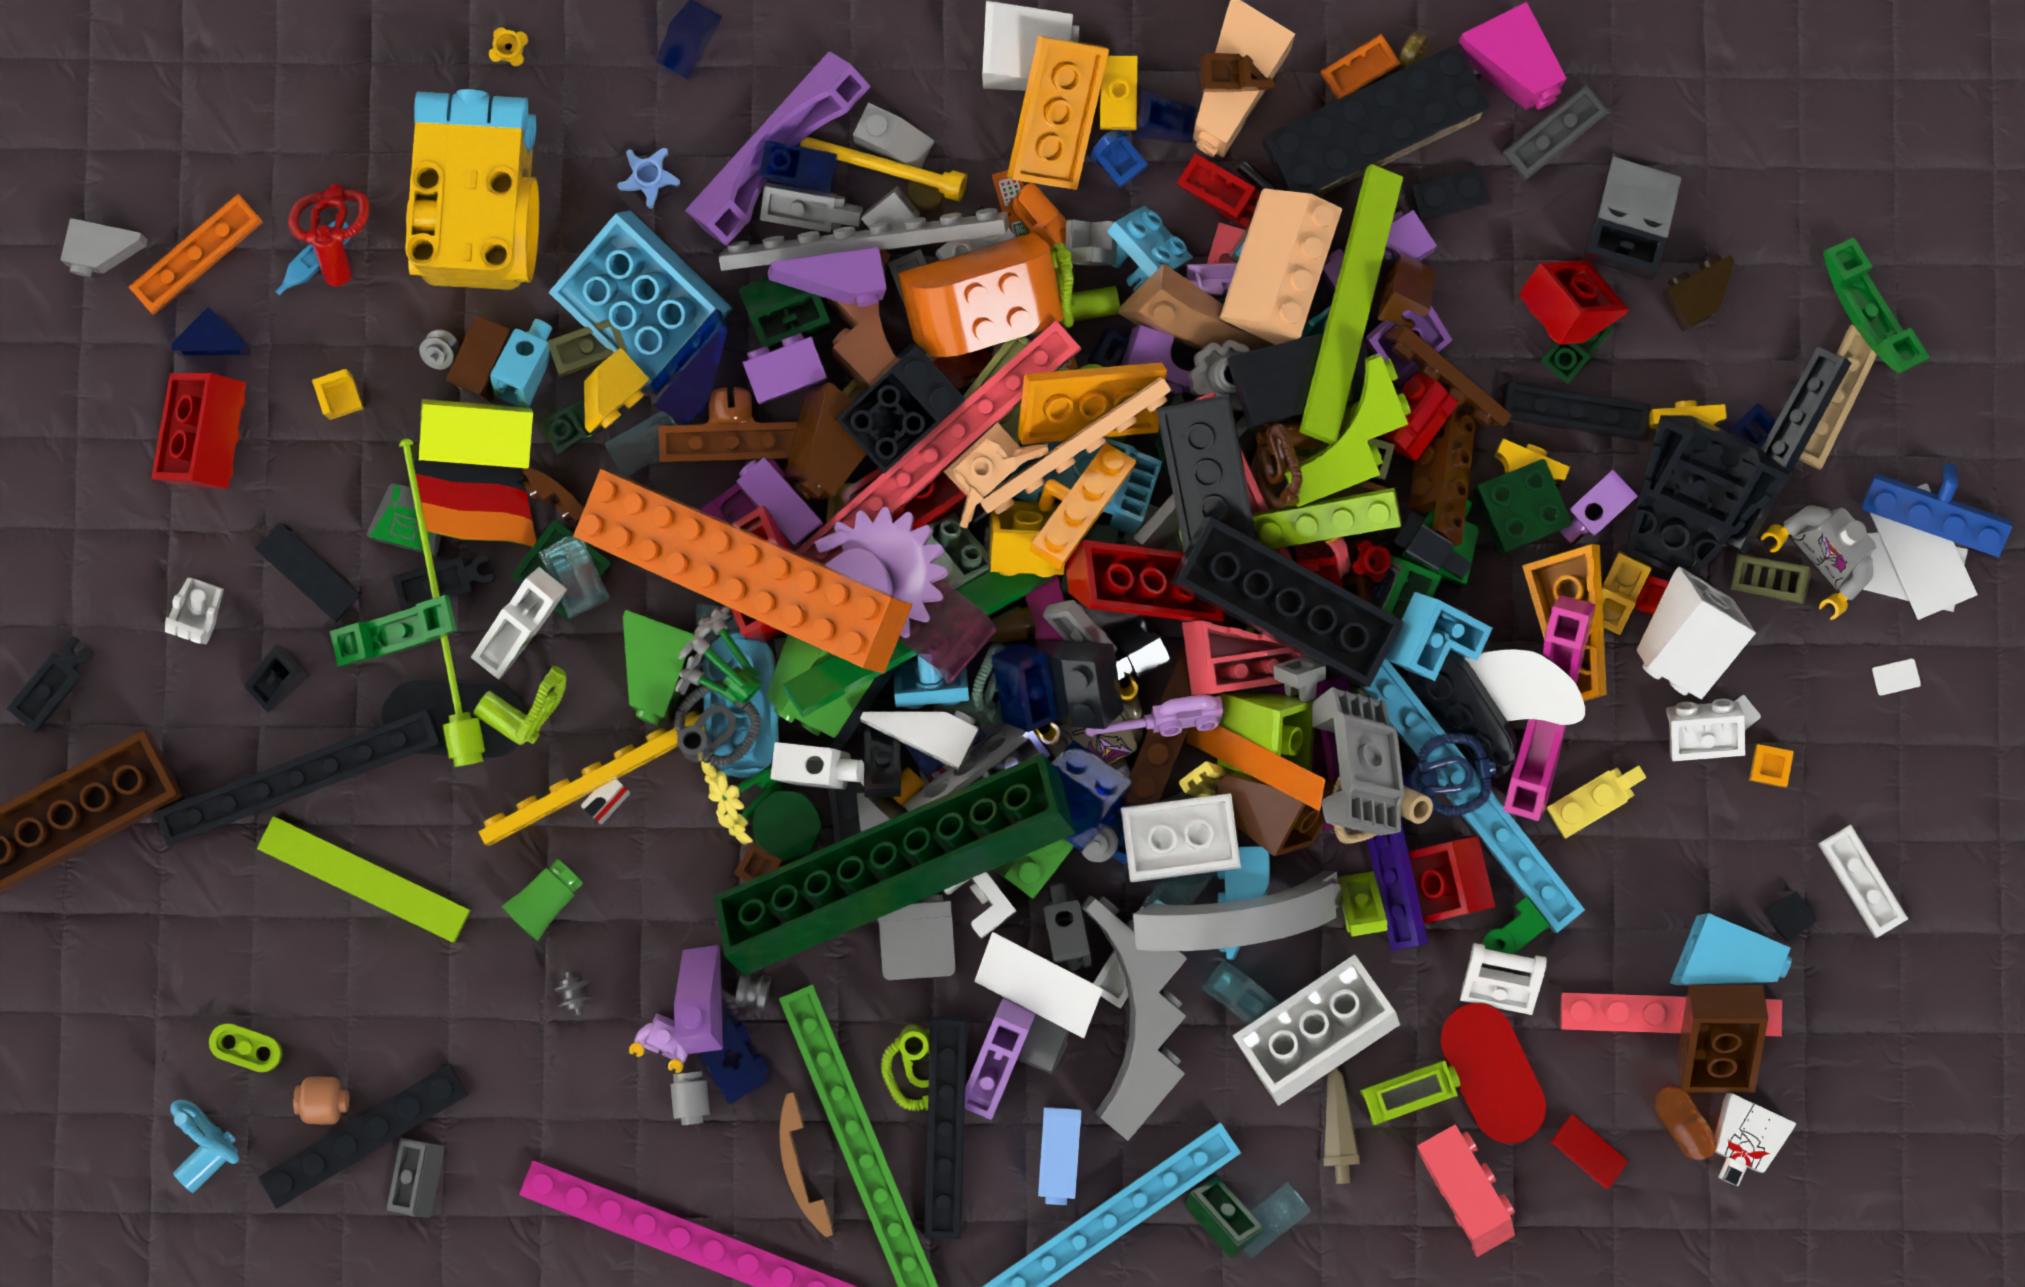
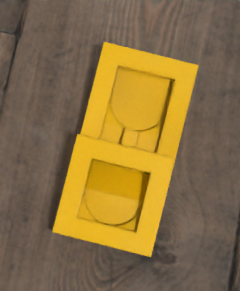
M1618 551L1602 584L1604 628L1618 635H1621L1636 604V599L1652 569L1651 565L1621 551Z

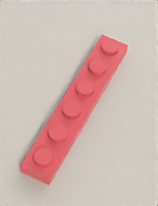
M1561 993L1560 1029L1681 1033L1687 997ZM1765 999L1768 1013L1765 1036L1782 1037V1000Z

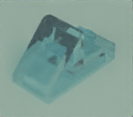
M1207 872L1164 879L1141 907L1145 908L1150 904L1193 905V902L1217 873Z

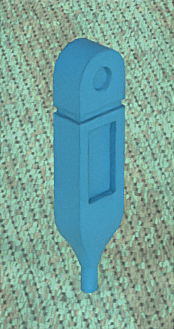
M336 220L330 223L328 226L334 227ZM344 222L342 230L349 227L346 222ZM349 237V239L345 238L343 245H345L351 239V237ZM309 244L289 264L282 285L275 291L279 296L287 288L307 282L321 269L312 244Z

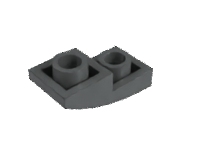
M1036 1014L1022 1047L1019 1061L1053 1074L1068 1045L1067 1037L1070 1031Z

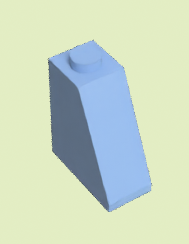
M1044 1107L1038 1196L1045 1197V1204L1067 1205V1198L1075 1199L1081 1109Z

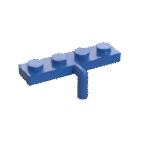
M1952 463L1946 464L1943 467V484L1938 495L1874 473L1861 503V510L1996 557L2000 556L2013 527L2012 520L1952 500L1958 486L1957 467Z

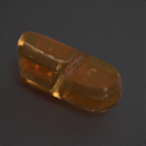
M1669 1086L1660 1090L1655 1098L1656 1112L1683 1154L1690 1159L1704 1160L1711 1157L1717 1147L1715 1136L1686 1092H1681V1088Z

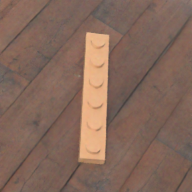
M1159 377L1050 450L1049 454L1040 457L995 487L979 503L987 514L993 510L996 515L1002 513L1015 503L1012 497L1023 490L1029 494L1045 483L1043 476L1054 469L1058 474L1063 472L1076 462L1073 456L1084 449L1091 453L1106 442L1104 435L1115 428L1119 433L1137 422L1134 415L1145 408L1152 412L1168 401L1165 395L1171 391L1164 378Z

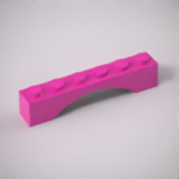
M1560 595L1552 607L1542 656L1561 668L1577 685L1596 604ZM1528 719L1511 777L1504 812L1536 821L1540 820L1547 807L1567 725H1560L1545 720Z

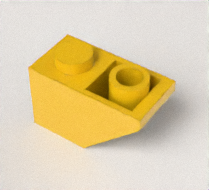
M622 348L602 362L584 381L585 428L589 433L600 424L605 429L621 416L618 409L623 405L628 410L644 396L641 389L650 381Z

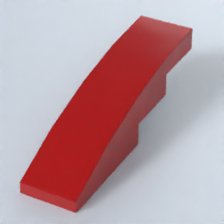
M1195 153L1176 182L1177 186L1245 230L1250 227L1260 197L1256 187Z

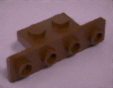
M1458 406L1455 407L1446 419L1444 436L1431 440L1417 461H1414L1408 508L1417 514L1435 510L1433 530L1454 542L1453 546L1461 545L1463 539L1476 421L1470 414Z

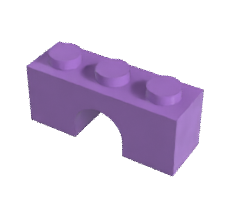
M1414 210L1406 215L1402 211L1394 214L1384 252L1385 255H1389L1397 260L1402 253L1419 262L1435 251L1437 245ZM1338 249L1327 256L1321 273V277L1333 295L1344 257L1342 249Z
M1142 325L1133 328L1121 366L1162 362L1167 369L1166 383L1171 389L1169 393L1182 396L1183 392L1192 394L1190 391L1191 383L1188 380L1189 371L1178 368L1171 359L1170 351L1174 336ZM1224 372V378L1228 382L1229 376Z

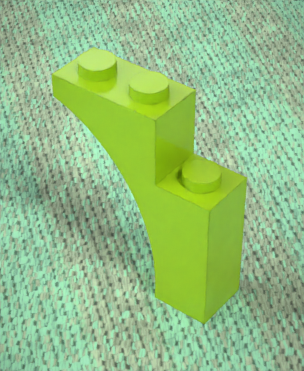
M1379 353L1365 358V378L1361 397L1349 422L1339 433L1337 442L1332 445L1328 444L1315 455L1299 463L1303 482L1298 495L1300 501L1296 504L1297 507L1380 475L1377 466L1383 464L1381 455L1376 444L1369 445L1368 440L1408 425L1405 415L1411 413L1404 393L1397 395L1392 383L1398 377L1391 359L1384 361ZM1289 467L1285 471V478L1288 484L1291 483L1292 478Z

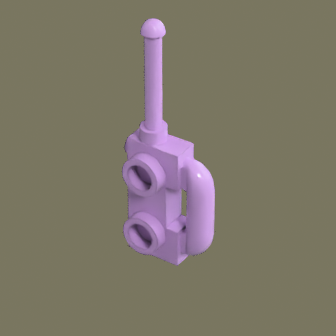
M1206 694L1174 698L1164 702L1162 705L1153 706L1152 714L1144 715V718L1114 722L1106 729L1086 728L1085 732L1088 736L1093 737L1096 734L1146 727L1147 730L1153 729V733L1160 732L1162 736L1168 737L1181 733L1182 728L1197 727L1199 731H1209L1216 728L1218 723H1221L1223 713L1222 701L1220 696L1213 697Z

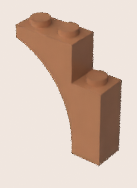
M879 250L883 272L885 273L888 267L887 263L890 260V254L886 250ZM827 298V304L852 328L850 330L846 327L834 338L832 343L835 346L832 349L831 358L864 389L896 357L883 332L878 303L868 307H858L857 303L844 304Z

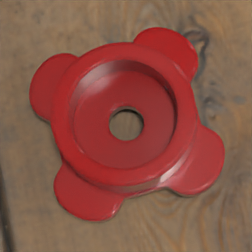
M1362 541L1358 545L1359 555L1357 561L1353 563L1352 569L1356 575L1364 574L1371 577L1373 582H1381L1385 578V572L1390 566V552L1381 546H1372L1370 541ZM1370 558L1374 561L1373 565L1369 563Z

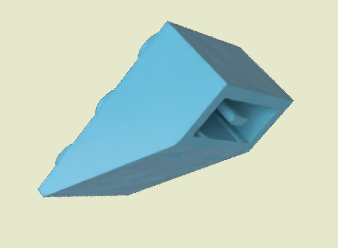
M1261 846L1238 847L1241 868L1218 871V878L1225 879V892H1218V903L1266 896L1271 886L1270 853ZM1241 946L1220 948L1219 951L1226 952L1228 960H1234Z

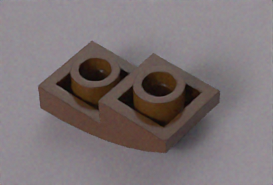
M531 467L523 469L522 471L528 479L522 482L533 500L535 501L541 497L544 503L548 504L558 497L560 500L555 503V506L566 522L573 518L578 525L584 510L579 502L564 487L549 476Z

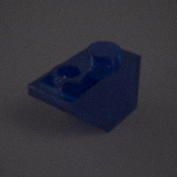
M766 140L759 177L781 185L833 193L839 164L838 156L835 153Z

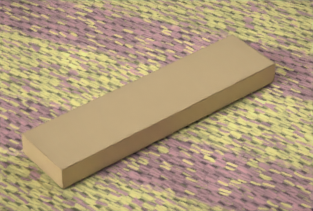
M1854 325L1849 326L1836 353L1848 359L1852 364L1799 458L1800 461L1818 470L1822 469L1877 356Z

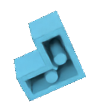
M1414 592L1402 618L1404 623L1385 659L1412 673L1435 681L1449 650L1477 661L1492 627L1438 599Z

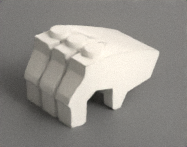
M191 577L187 578L180 592L173 598V608L169 618L166 617L165 632L178 635V637L187 640L191 639L190 641L198 644H207L216 624L224 588Z

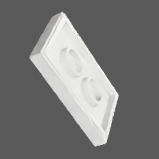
M1231 793L1121 808L1130 882L1241 868Z

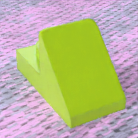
M1374 871L1338 877V884L1342 890L1341 902L1347 932L1351 933V937L1388 931L1387 919Z

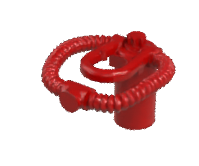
M332 184L325 191L302 197L293 205L290 211L288 226L291 233L297 239L313 245L324 280L330 286L343 285L352 277V270L343 242L345 238H352L353 235L359 233L365 226L369 216V199L363 192L351 189L345 190L339 184ZM345 200L358 202L359 211L357 219L352 225L342 230L347 216V207L343 202ZM317 203L311 212L310 230H302L299 225L301 212L306 207ZM329 207L339 209V213L334 215L336 219L334 227L327 225L319 226L321 222L319 215L324 209Z

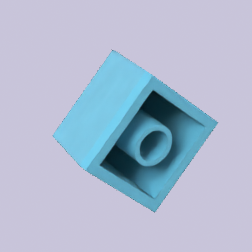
M1709 913L1697 915L1670 983L1676 986L1777 982L1779 976L1785 978L1791 966L1792 958L1788 956L1791 947Z

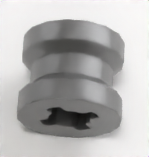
M741 973L735 1006L743 1008L746 1005L754 1006L757 1011L764 1012L771 976L763 975L757 978L751 974L744 976Z

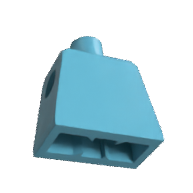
M532 319L527 332L520 329L513 331L490 374L494 397L518 407L527 408L530 406L551 358L549 343L547 342L552 330L549 324L539 319Z

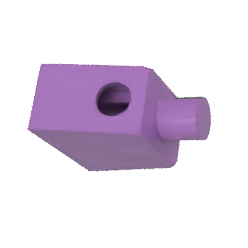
M1612 470L1569 509L1574 514L1570 518L1572 525L1560 532L1572 545L1576 544L1589 531L1595 536L1638 496ZM1596 503L1601 506L1603 512L1595 520H1590L1586 516L1585 511L1592 504Z

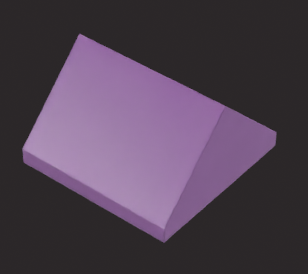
M1432 306L1426 317L1417 315L1410 310L1402 313L1405 318L1412 319L1415 322L1414 328L1411 330L1435 351H1441L1452 341ZM1385 320L1364 338V343L1371 356L1379 353L1384 361L1391 359L1398 377L1393 382L1399 387L1420 367L1412 360L1406 361L1392 351L1394 345L1385 336L1392 326L1399 325Z

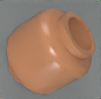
M308 1076L301 1085H296L293 1099L294 1113L300 1115L301 1120L306 1124H336L340 1119L341 1113L348 1112L349 1091L342 1090V1084L336 1077Z

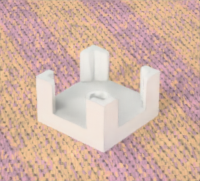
M987 872L971 878L974 884L970 886V889L982 904L989 901L992 905L971 922L972 928L981 939L1016 913L1015 908ZM968 880L945 889L944 892L950 895Z

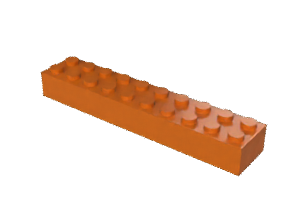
M600 469L573 535L575 538L857 666L883 674L886 671L913 605L631 479Z

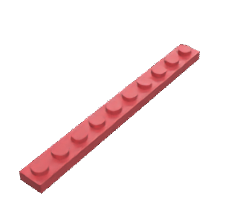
M1057 320L1053 322L941 421L885 474H881L794 552L823 565L843 553L842 546L820 554L815 541L836 532L834 528L836 522H842L854 529L856 514L859 510H863L872 522L875 521L883 507H888L893 516L996 422H1000L1021 403L1025 374L1057 371L1077 354L1081 347Z

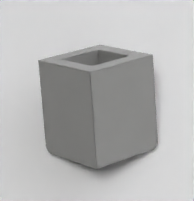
M896 186L866 210L861 219L868 228L870 225L880 222H889L891 227L905 225L904 221L908 219L919 218L921 213L901 188Z
M1067 220L1066 249L1071 253L1072 264L1088 267L1116 265L1117 242L1107 232L1114 223L1113 221L1086 222Z

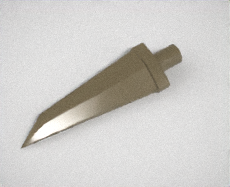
M1336 1067L1327 1075L1323 1166H1335L1336 1184L1351 1183L1349 1165L1360 1164V1155H1358L1344 1076Z

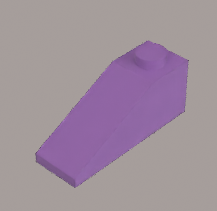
M879 247L771 262L768 270V278L771 281L844 304L857 303L858 307H868L877 304L878 300L883 299L887 289Z
M719 945L685 949L682 952L674 1001L675 1039L687 1054L723 1049Z
M1003 997L965 1087L966 1110L992 1120L1036 1013Z

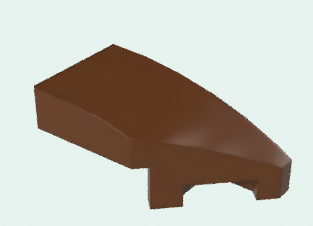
M1203 53L1200 56L1201 92L1271 90L1274 88V81L1270 77L1266 78L1252 63L1253 60L1248 55L1242 57L1240 54Z

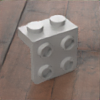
M931 895L922 899L921 903L910 904L878 918L882 973L885 979L900 980L951 976L955 973L951 901L943 902V895Z

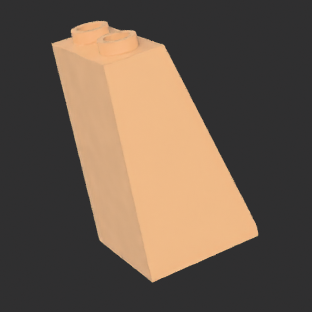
M1231 0L1227 8L1215 53L1240 54L1242 57L1248 55L1253 60L1252 63L1266 78L1270 77L1273 79L1291 51L1295 33L1243 1ZM1266 90L1204 92L1193 134V140L1197 142L1196 147L1211 157L1217 154L1223 158Z

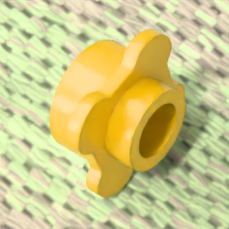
M503 27L497 28L493 33V48L489 50L490 59L493 62L501 60L510 62L515 67L521 65L524 61L522 55L523 48L528 43L527 35L522 31L515 33ZM507 44L512 45V48L510 50L505 49V46Z

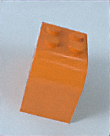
M1034 232L897 273L913 341L930 356L951 357L967 354L1045 330L1056 320L1060 322L1064 319L1061 307V294L1050 246Z

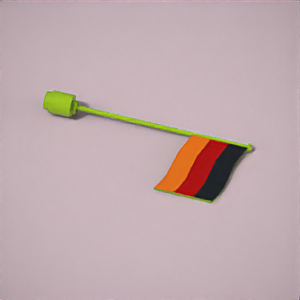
M410 439L401 440L399 447L404 449L433 599L440 597L427 532L461 540L508 541L531 548L534 546L536 537L527 491L522 484L524 482L522 468L419 460V447L412 446L414 443ZM447 635L441 638L455 715L448 716L450 723L443 724L449 759H453L454 767L484 762L482 753L485 752L479 718L471 719L470 712H462Z

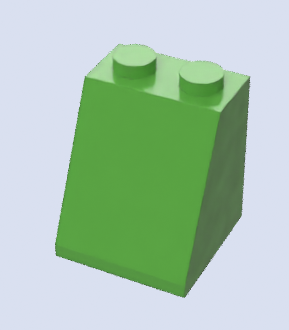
M625 610L623 626L629 705L637 711L635 716L639 717L638 719L656 726H659L661 720L670 723L681 694L675 689L677 682L681 679L679 673L683 669H687V661L689 657L695 656L696 651L692 649L681 660L678 658V655L686 643L693 640L694 634Z
M787 634L766 696L777 706L774 712L786 721L792 723L794 719L801 721V725L809 732L817 736L823 732L835 738L874 679L802 717L783 691V684L835 655Z

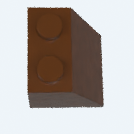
M831 382L810 388L804 394L784 479L792 485L791 488L805 502L834 497L866 455L861 447L835 420L852 400Z
M1241 772L1222 776L1214 788L1215 795L1231 793L1235 826L1274 857L1313 845L1326 822L1322 805L1320 811L1278 789ZM1324 778L1325 784L1322 799L1332 795V790L1335 789L1334 785H1336L1335 780Z

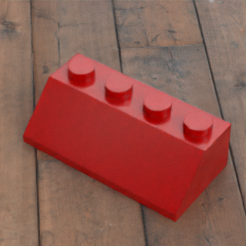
M1083 540L1065 563L1068 593L1089 609L1188 621L1202 620L1213 624H1221L1224 621L1223 612L1169 583L1184 555L1183 552Z

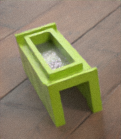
M1439 1061L1359 1091L1361 1096L1365 1098L1371 1115V1124L1377 1125L1456 1097L1458 1094L1455 1088L1461 1086L1455 1067L1453 1065L1447 1067L1446 1061Z

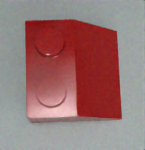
M1586 260L1541 262L1518 294L1526 303L1529 312L1539 319L1547 329L1550 338L1558 344L1584 343L1625 316L1629 311L1627 306L1593 265Z
M1478 836L1408 852L1424 924L1495 907Z

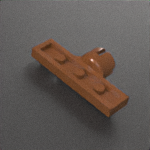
M727 387L712 390L708 397V423L703 425L658 426L659 464L760 461L763 457L767 461L769 459L789 460L797 422H756L752 417V395L748 389L734 387L732 393L733 407L728 408Z

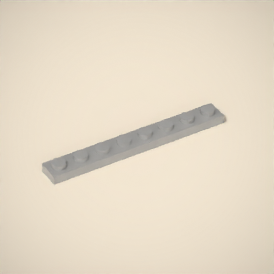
M987 208L977 211L976 216L962 217L961 213H950L940 216L939 221L926 222V218L919 217L904 221L905 225L891 227L889 222H880L870 225L869 230L855 231V227L838 228L833 231L834 234L820 236L818 231H811L799 234L798 239L784 241V236L768 237L762 240L763 244L749 245V241L745 240L729 243L727 245L728 248H725L719 255L720 268L723 271L770 265L771 262L868 248L879 247V250L1001 235L1006 234L1010 226L1008 213H998L996 208Z

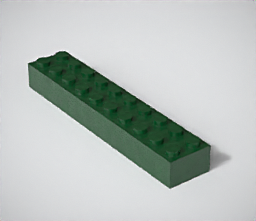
M1041 753L713 896L725 957L746 976L1075 834L1060 774L1045 755Z

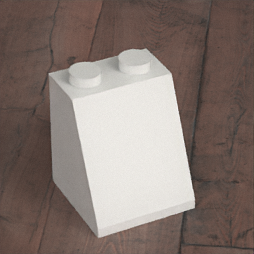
M986 1L982 71L983 89L1026 91L1038 35L1079 42V25H1072L1073 14Z
M1679 566L1675 570L1636 651L1644 662L1642 665L1643 669L1649 675L1658 680L1664 677L1669 680L1670 685L1683 695L1691 693L1702 700L1756 632L1731 597Z

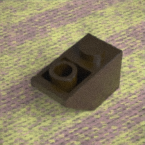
M1716 255L1699 265L1701 271L1692 276H1689L1686 271L1668 281L1670 287L1662 295L1682 332L1713 317L1720 310L1734 265V259L1731 255L1722 260L1719 255Z

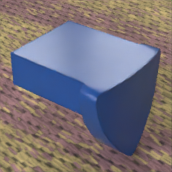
M1113 130L1106 133L1098 141L1089 158L1093 163L1097 162L1120 189L1143 171L1148 164L1127 140L1128 136L1123 130Z

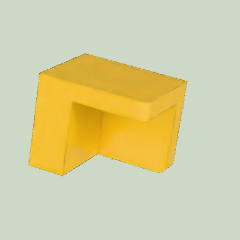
M347 369L312 380L323 415L329 420L364 409L354 377Z

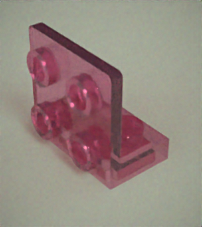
M941 579L932 583V585L942 593L943 599L938 602L923 603L930 616V620L928 622H921L909 618L910 636L908 638L899 636L898 640L929 663L936 674L950 685L997 629L985 612Z

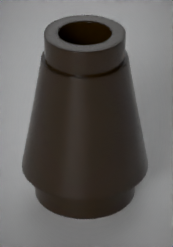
M1019 605L1014 606L979 623L985 644L991 642L1028 640V636L1036 634L1034 620L1028 606L1022 608Z

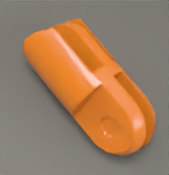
M1026 184L1009 201V209L1030 233L1034 232L1047 242L1050 250L1058 242L1066 246L1067 220L1035 184Z

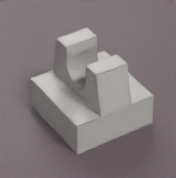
M1299 657L1273 666L1274 680L1284 683L1286 695L1291 697L1299 694V699L1302 702L1316 699L1317 682L1326 680L1325 665L1305 657Z

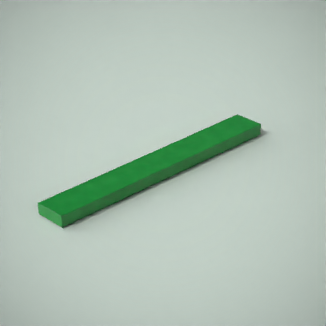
M989 571L943 596L941 601L928 604L925 608L930 616V620L928 622H921L909 618L910 636L908 638L899 636L885 672L1052 581V576L1040 577L1031 573L1005 576L998 572ZM833 656L783 684V691L801 716L805 717L883 673L862 668L838 656Z

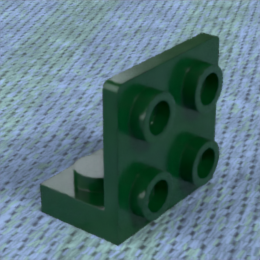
M1545 459L1538 460L1479 484L1473 490L1501 557L1514 552L1521 546L1572 525V521Z

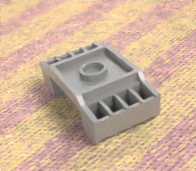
M1332 687L1312 703L1313 728L1335 733L1342 789L1322 799L1321 805L1325 821L1328 824L1379 836L1401 832L1400 806L1405 798L1397 728L1390 724L1386 703L1383 700L1379 701L1371 697H1364L1360 694H1353Z

